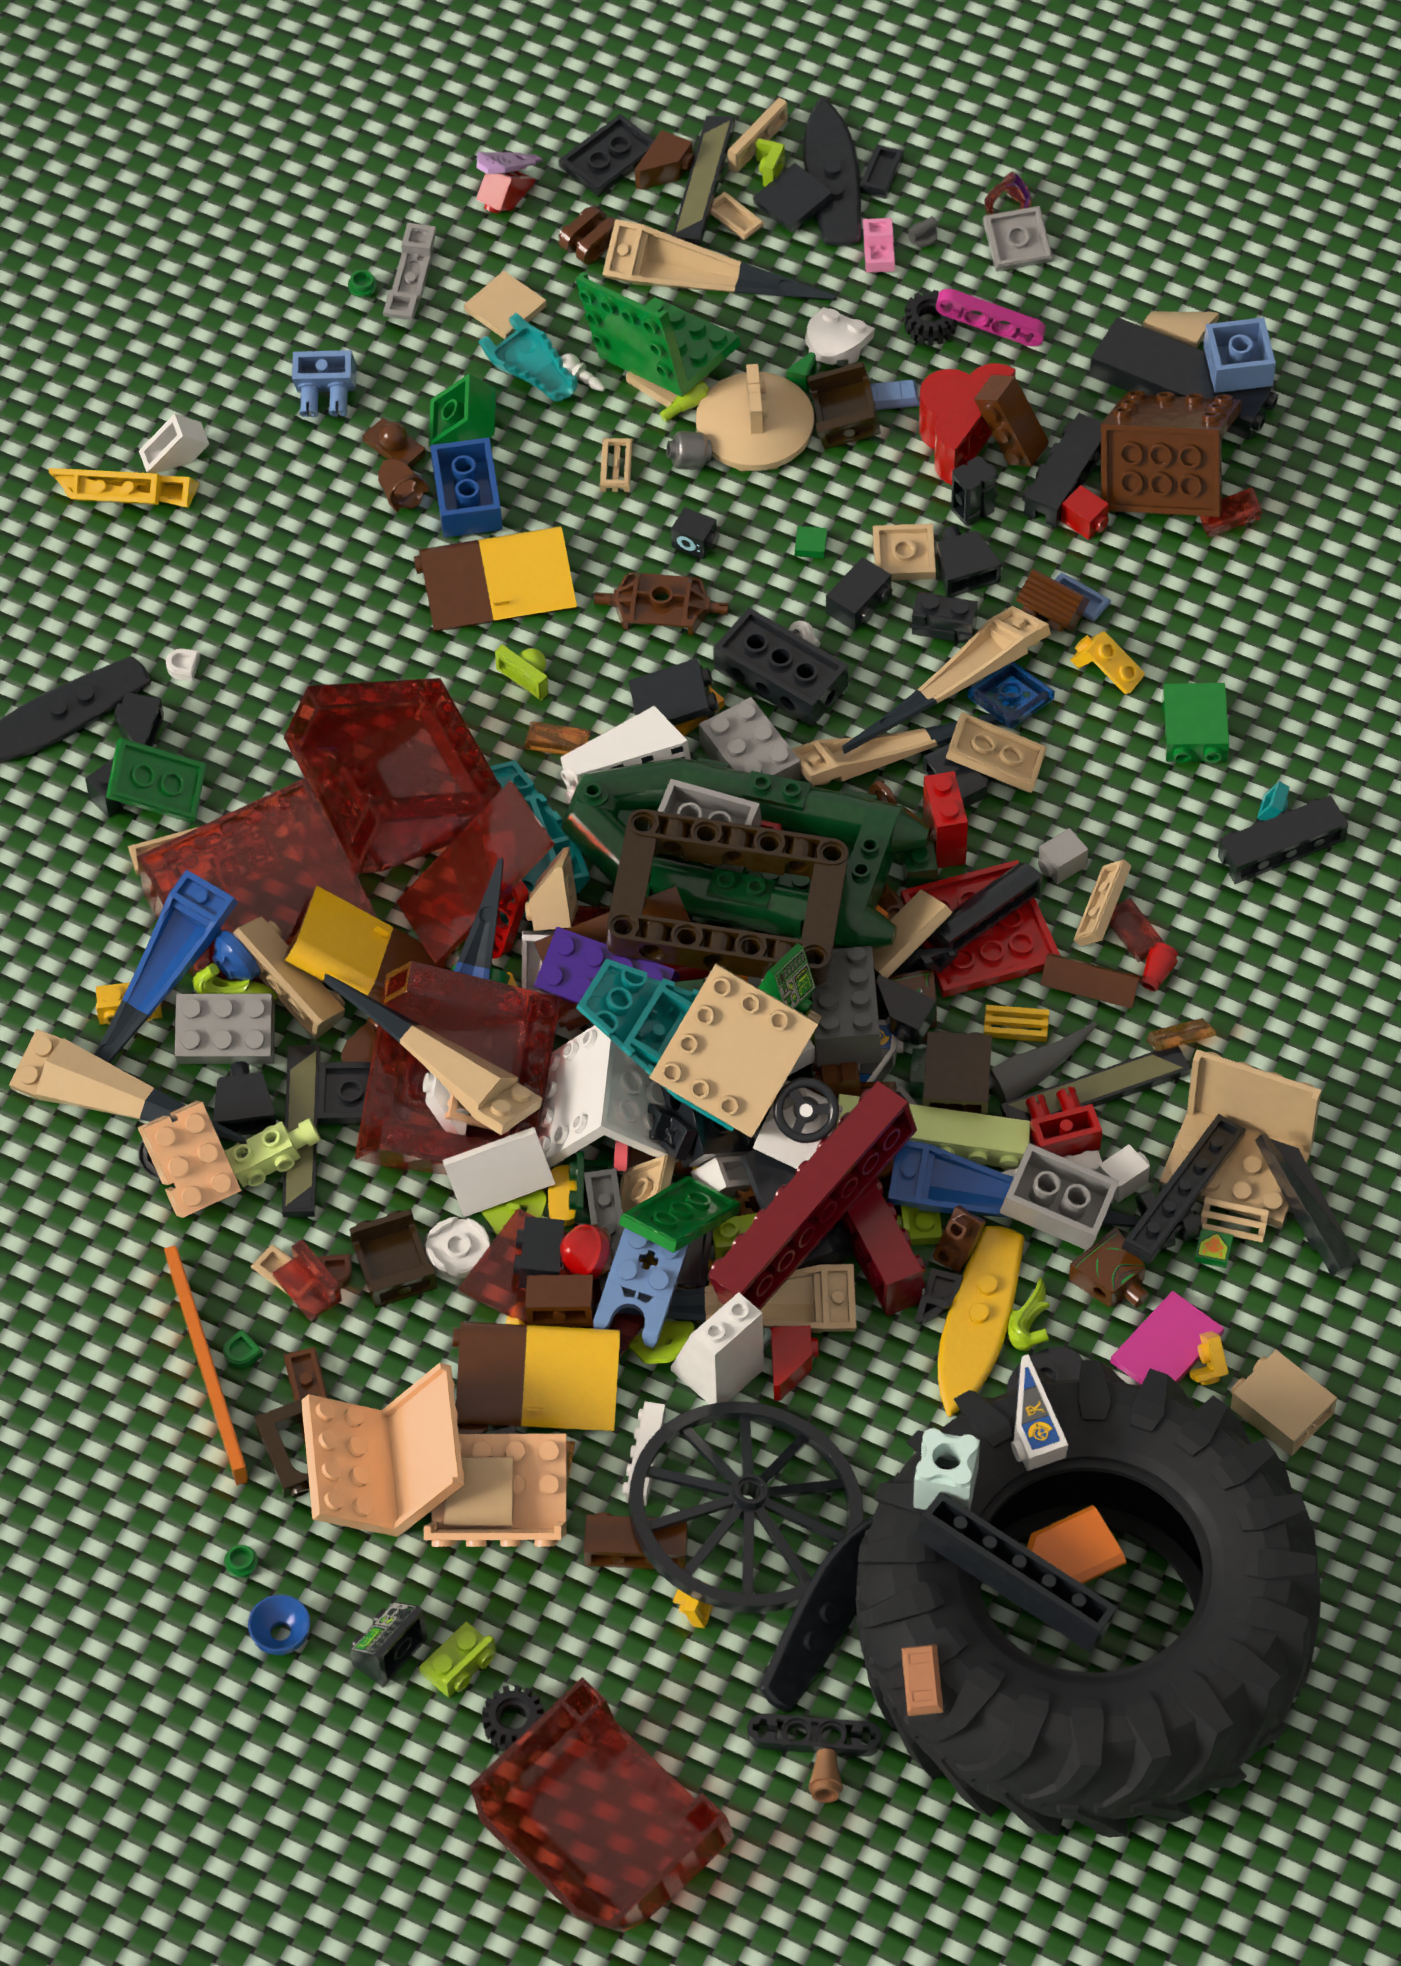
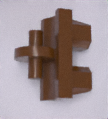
M961 1205L956 1206L933 1253L934 1260L959 1273L962 1272L980 1239L979 1236L986 1221L970 1214Z

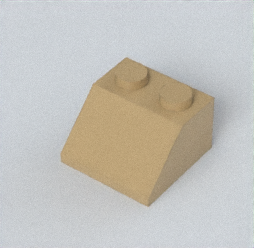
M565 847L560 851L538 878L533 891L529 892V902L525 903L527 921H532L533 931L556 929V927L570 928L573 924L578 909V900L570 847Z

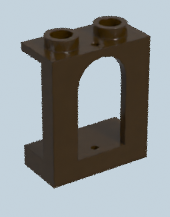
M302 1399L254 1417L255 1429L259 1438L263 1440L282 1487L284 1498L291 1495L293 1498H298L310 1492L308 1473L299 1472L293 1467L278 1432L303 1422Z

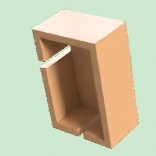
M195 1101L171 1112L172 1119H176L174 1122H172L169 1116H162L137 1127L162 1184L170 1185L174 1183L176 1187L165 1189L176 1216L183 1218L241 1191L203 1102Z

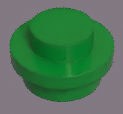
M358 270L351 275L348 281V289L356 297H368L376 291L377 281L371 272Z
M241 1544L233 1546L225 1555V1568L230 1575L237 1578L250 1576L258 1566L257 1554L249 1546Z

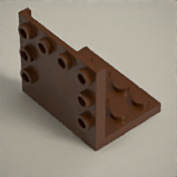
M1130 391L1125 394L1101 423L1102 499L1109 503L1108 511L1220 517L1222 514V437L1242 411V399H1233L1231 395L1203 398V395L1199 393L1187 394L1186 397L1174 396L1172 392L1145 395L1144 391Z

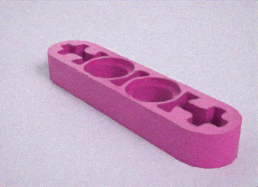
M943 289L938 294L935 308L943 316L1026 346H1038L1043 342L1046 327L1035 318L954 289ZM971 311H978L983 313V315L974 314ZM998 321H1006V322H1008V323H1010V324H1007V325H1006V324H1002V323H1000V322H998Z

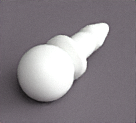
M566 353L560 357L563 367L572 376L575 375L577 381L581 380L595 390H605L602 382L586 370V364L580 363L576 355Z

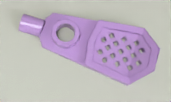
M479 152L476 168L486 174L507 173L526 169L527 166L541 162L542 158L535 154Z

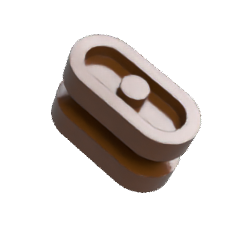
M595 205L585 208L573 222L561 229L559 233V246L569 253L576 252L577 259L586 265H591L608 251L615 218H607L606 212Z

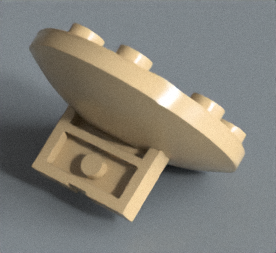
M758 364L746 365L745 373L729 376L712 386L707 392L708 396L701 399L696 412L697 432H703L706 439L711 441V456L719 462L736 468L739 471L778 469L780 466L796 458L806 448L814 430L813 407L804 391L795 383L782 376L759 372Z

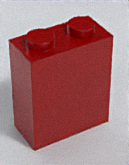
M955 771L924 776L923 822L931 828L930 838L934 843L938 868L966 864L968 821Z

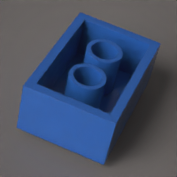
M482 438L430 445L443 538L503 530L490 439Z

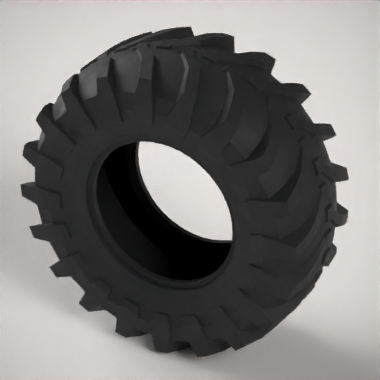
M1081 1360L1079 1379L1057 1381L1048 1377L1040 1369L1035 1368L1068 1443L1066 1458L1029 1471L1026 1470L1023 1461L1018 1462L1016 1460L1011 1442L1014 1441L1018 1389L994 1398L981 1396L972 1390L964 1392L954 1398L963 1414L951 1420L940 1431L956 1436L972 1435L980 1440L979 1467L970 1511L1018 1543L1030 1538L1032 1533L1093 1505L1109 1529L1128 1534L1144 1542L1164 1557L1182 1579L1194 1609V1615L1179 1637L1163 1651L1142 1663L1108 1672H1079L1058 1668L1044 1663L1018 1648L1000 1631L990 1617L980 1594L983 1582L914 1537L921 1516L926 1511L913 1508L914 1478L916 1466L921 1461L924 1434L920 1430H917L906 1442L916 1451L915 1454L906 1462L894 1478L879 1484L874 1500L879 1502L873 1515L872 1525L865 1532L858 1556L860 1564L858 1565L857 1627L872 1694L890 1728H897L908 1753L933 1780L944 1774L963 1800L974 1809L989 1817H992L1000 1804L1003 1803L1026 1826L1038 1833L1058 1837L1063 1819H1073L1092 1828L1099 1835L1111 1838L1128 1836L1127 1818L1149 1814L1162 1817L1169 1822H1178L1192 1816L1193 1813L1187 1800L1211 1788L1227 1787L1233 1789L1247 1777L1240 1769V1766L1264 1746L1276 1740L1279 1741L1287 1726L1283 1721L1291 1709L1294 1698L1300 1696L1311 1668L1310 1663H1312L1321 1609L1320 1573L1317 1562L1315 1532L1301 1494H1293L1287 1470L1267 1440L1264 1438L1252 1444L1241 1421L1228 1405L1212 1395L1198 1409L1175 1380L1168 1374L1151 1368L1142 1385L1139 1386L1125 1382L1111 1367L1102 1361ZM1020 1369L1014 1370L1017 1386ZM938 1466L939 1468L945 1469V1470L952 1469V1468H946V1467ZM937 1644L943 1713L908 1716L902 1648Z

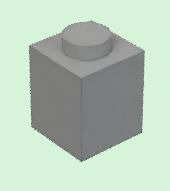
M1070 828L1039 847L1038 866L1041 872L1047 877L1050 876L1056 884L1061 883L1087 867L1088 848Z

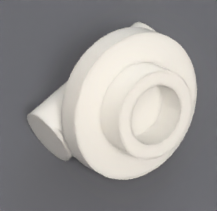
M796 621L788 629L817 647L821 644L814 636L812 626L806 621Z

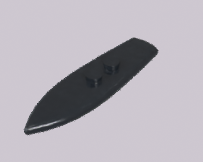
M821 96L812 109L806 124L803 139L805 171L831 190L834 196L829 203L815 213L824 244L828 246H847L858 243L861 240V188L859 187L858 158L851 133L844 119L825 97Z
M129 656L56 687L18 707L0 720V762L18 759L46 749L108 714L116 708L118 703L122 704L126 692L138 694L151 685V679L146 668L136 658Z
M873 1517L849 1531L830 1550L819 1565L795 1607L760 1683L759 1690L772 1706L785 1713L791 1712L837 1647L857 1613L856 1595L858 1565L860 1564L858 1562L859 1549L866 1530L870 1529Z

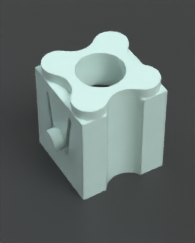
M934 1428L924 1431L921 1461L916 1466L914 1478L913 1508L926 1510L936 1496L942 1492L970 1511L979 1467L980 1440L972 1435L956 1436L945 1434ZM938 1466L946 1467V1468H952V1469L945 1470V1469L939 1468Z

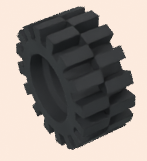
M924 290L923 296L918 292L914 294V299L910 297L908 305L906 304L905 306L907 335L911 334L910 338L914 341L919 338L918 343L922 345L925 340L928 341V346H933L936 340L938 345L942 344L943 338L948 341L951 339V334L954 335L956 332L957 320L941 315L935 308L939 294L938 290H933V294H929L928 290ZM925 314H936L941 319L929 322L920 317Z
M509 1685L503 1686V1693L501 1694L498 1690L492 1692L493 1699L488 1697L485 1701L486 1707L482 1709L483 1728L487 1739H491V1744L495 1748L499 1744L501 1751L507 1752L508 1747H512V1753H519L518 1747L523 1746L524 1751L530 1749V1742L536 1745L539 1742L538 1735L542 1736L544 1733L545 1725L544 1708L542 1703L540 1704V1698L537 1694L532 1696V1691L527 1687L522 1692L521 1685H515L514 1691H509ZM510 1709H520L526 1714L527 1720L520 1728L508 1729L500 1722L502 1714Z

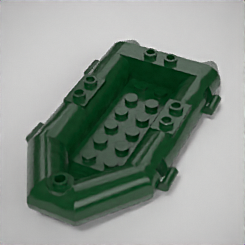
M698 757L697 761L683 758L654 761L585 773L580 776L561 829L614 886L630 814L639 809L658 811L670 779L759 803L762 820L782 824V831L834 838L842 841L848 848V860L833 945L834 948L839 949L872 946L873 950L893 945L897 926L876 910L895 854L927 846L931 835V828L906 807L878 801V795L847 789L846 793L813 787L812 783L752 770L751 773L729 768V763ZM659 854L653 857L650 883H648L646 897L676 885L687 914L690 916L801 939L811 885L809 877L786 873L782 876L746 870V867L743 868L742 873L699 862L683 860L684 858Z

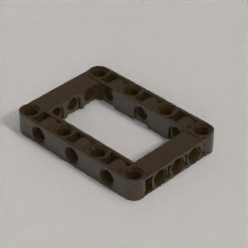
M647 809L636 810L630 814L627 821L607 922L606 947L612 954L620 957L709 971L717 963L735 975L764 979L767 972L799 943L804 948L814 984L819 986L827 980L829 975L846 874L848 848L842 841L834 838ZM665 854L684 857L683 860L718 866L729 864L746 867V870L782 876L786 873L809 877L811 885L801 939L642 915L643 908L645 909L647 887L651 879L653 857Z

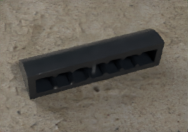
M1018 863L951 910V915L926 940L935 948H953L958 952L1040 894L1043 875L1029 864Z

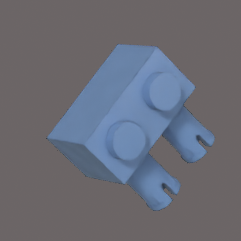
M351 350L293 352L292 381L297 392L301 393L299 412L301 416L309 417V412H311V417L318 416L319 392H330L329 415L338 417V411L341 417L347 415V392L356 391L357 364Z

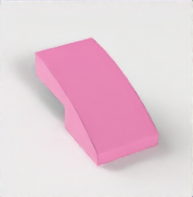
M892 218L863 219L866 272L895 271Z

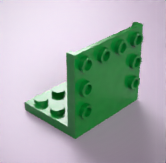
M582 272L575 278L579 289L578 294L584 306L585 318L589 323L592 341L596 346L599 358L628 372L630 371L676 395L685 396L741 345L738 335L657 297H654L644 306L589 280L588 274Z

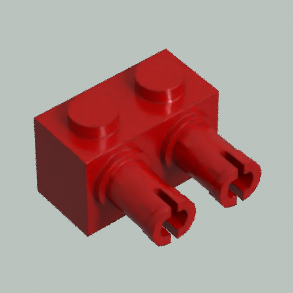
M1075 1087L1067 1088L1069 1094L1066 1093L1065 1088L1060 1089L1056 1093L1062 1112L1050 1114L1045 1096L1042 1094L1037 1095L1038 1102H1036L1034 1096L1029 1097L1025 1101L1032 1118L1030 1120L1029 1134L1031 1144L1061 1157L1067 1155L1074 1156L1085 1151L1101 1149L1102 1128L1093 1104L1081 1106Z

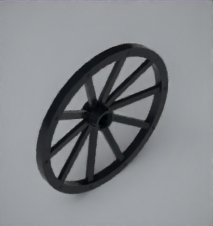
M718 1402L689 1410L675 1417L660 1428L647 1442L635 1464L629 1486L628 1506L631 1526L642 1552L653 1567L673 1586L698 1601L737 1612H774L797 1606L811 1580V1576L767 1511L835 1543H838L846 1535L772 1499L843 1491L848 1514L846 1534L863 1522V1502L860 1487L855 1473L840 1449L823 1432L806 1420L785 1410L760 1403ZM739 1420L742 1476L739 1477L692 1428L716 1421ZM750 1421L769 1424L797 1436L760 1476L753 1475ZM679 1435H682L729 1484L653 1467L651 1464L666 1445ZM806 1444H809L823 1457L837 1477L835 1480L767 1487V1484ZM647 1477L725 1497L648 1521L644 1508V1482ZM744 1495L750 1496L753 1499H747ZM730 1508L728 1514L684 1569L679 1567L663 1551L652 1533ZM738 1518L743 1520L742 1593L723 1590L693 1577ZM755 1518L759 1520L801 1585L775 1593L753 1594Z

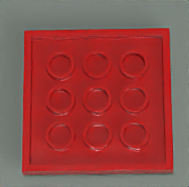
M1015 860L900 891V897L905 906L920 890H923L947 905L950 910H953L1017 865L1019 861ZM1035 897L957 952L958 956L941 973L934 971V978L943 998L1041 972L1044 970L1048 953L1060 955ZM927 940L920 945L922 949L935 948Z

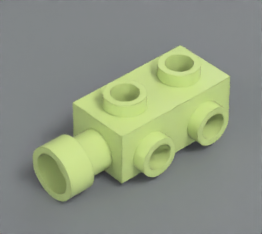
M308 1118L298 1123L299 1127L290 1132L281 1121L246 1139V1144L236 1143L233 1147L225 1150L236 1179L239 1180L243 1187L247 1185L255 1187L261 1185L266 1180V1176L276 1170L279 1172L290 1170L295 1164L294 1161L301 1158L297 1149L307 1144L310 1147L321 1141L312 1120Z

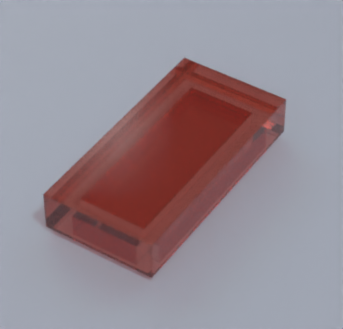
M1131 898L1116 905L1109 925L1137 962L1147 958L1149 949L1154 947L1155 943H1165Z

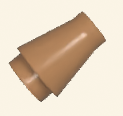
M828 1748L817 1751L815 1765L808 1785L812 1798L818 1802L829 1803L836 1801L843 1790L837 1763V1753Z

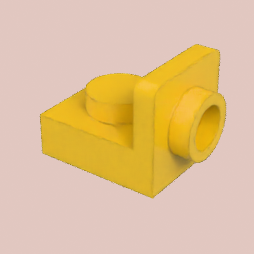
M1213 1331L1199 1334L1202 1344L1197 1346L1201 1362L1203 1364L1206 1363L1207 1366L1190 1370V1378L1196 1382H1201V1385L1219 1382L1220 1376L1229 1374L1221 1338Z

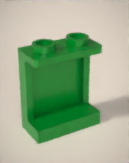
M1225 683L1163 684L1162 711H1164L1166 761L1177 763L1190 761L1215 763L1226 761L1229 750Z

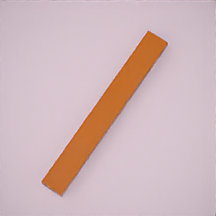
M175 1245L164 1248L167 1265L236 1485L247 1483L246 1465L178 1248Z

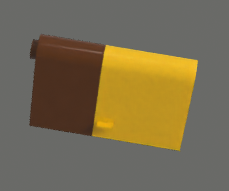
M561 526L419 549V556H414L416 573H422L425 580L434 632L577 609Z
M316 885L300 929L288 946L283 959L323 982L325 973L428 1028L434 1017V1012L431 1011L448 957Z
M460 1321V1328H453L452 1348H459L456 1391L457 1423L614 1431L620 1330Z

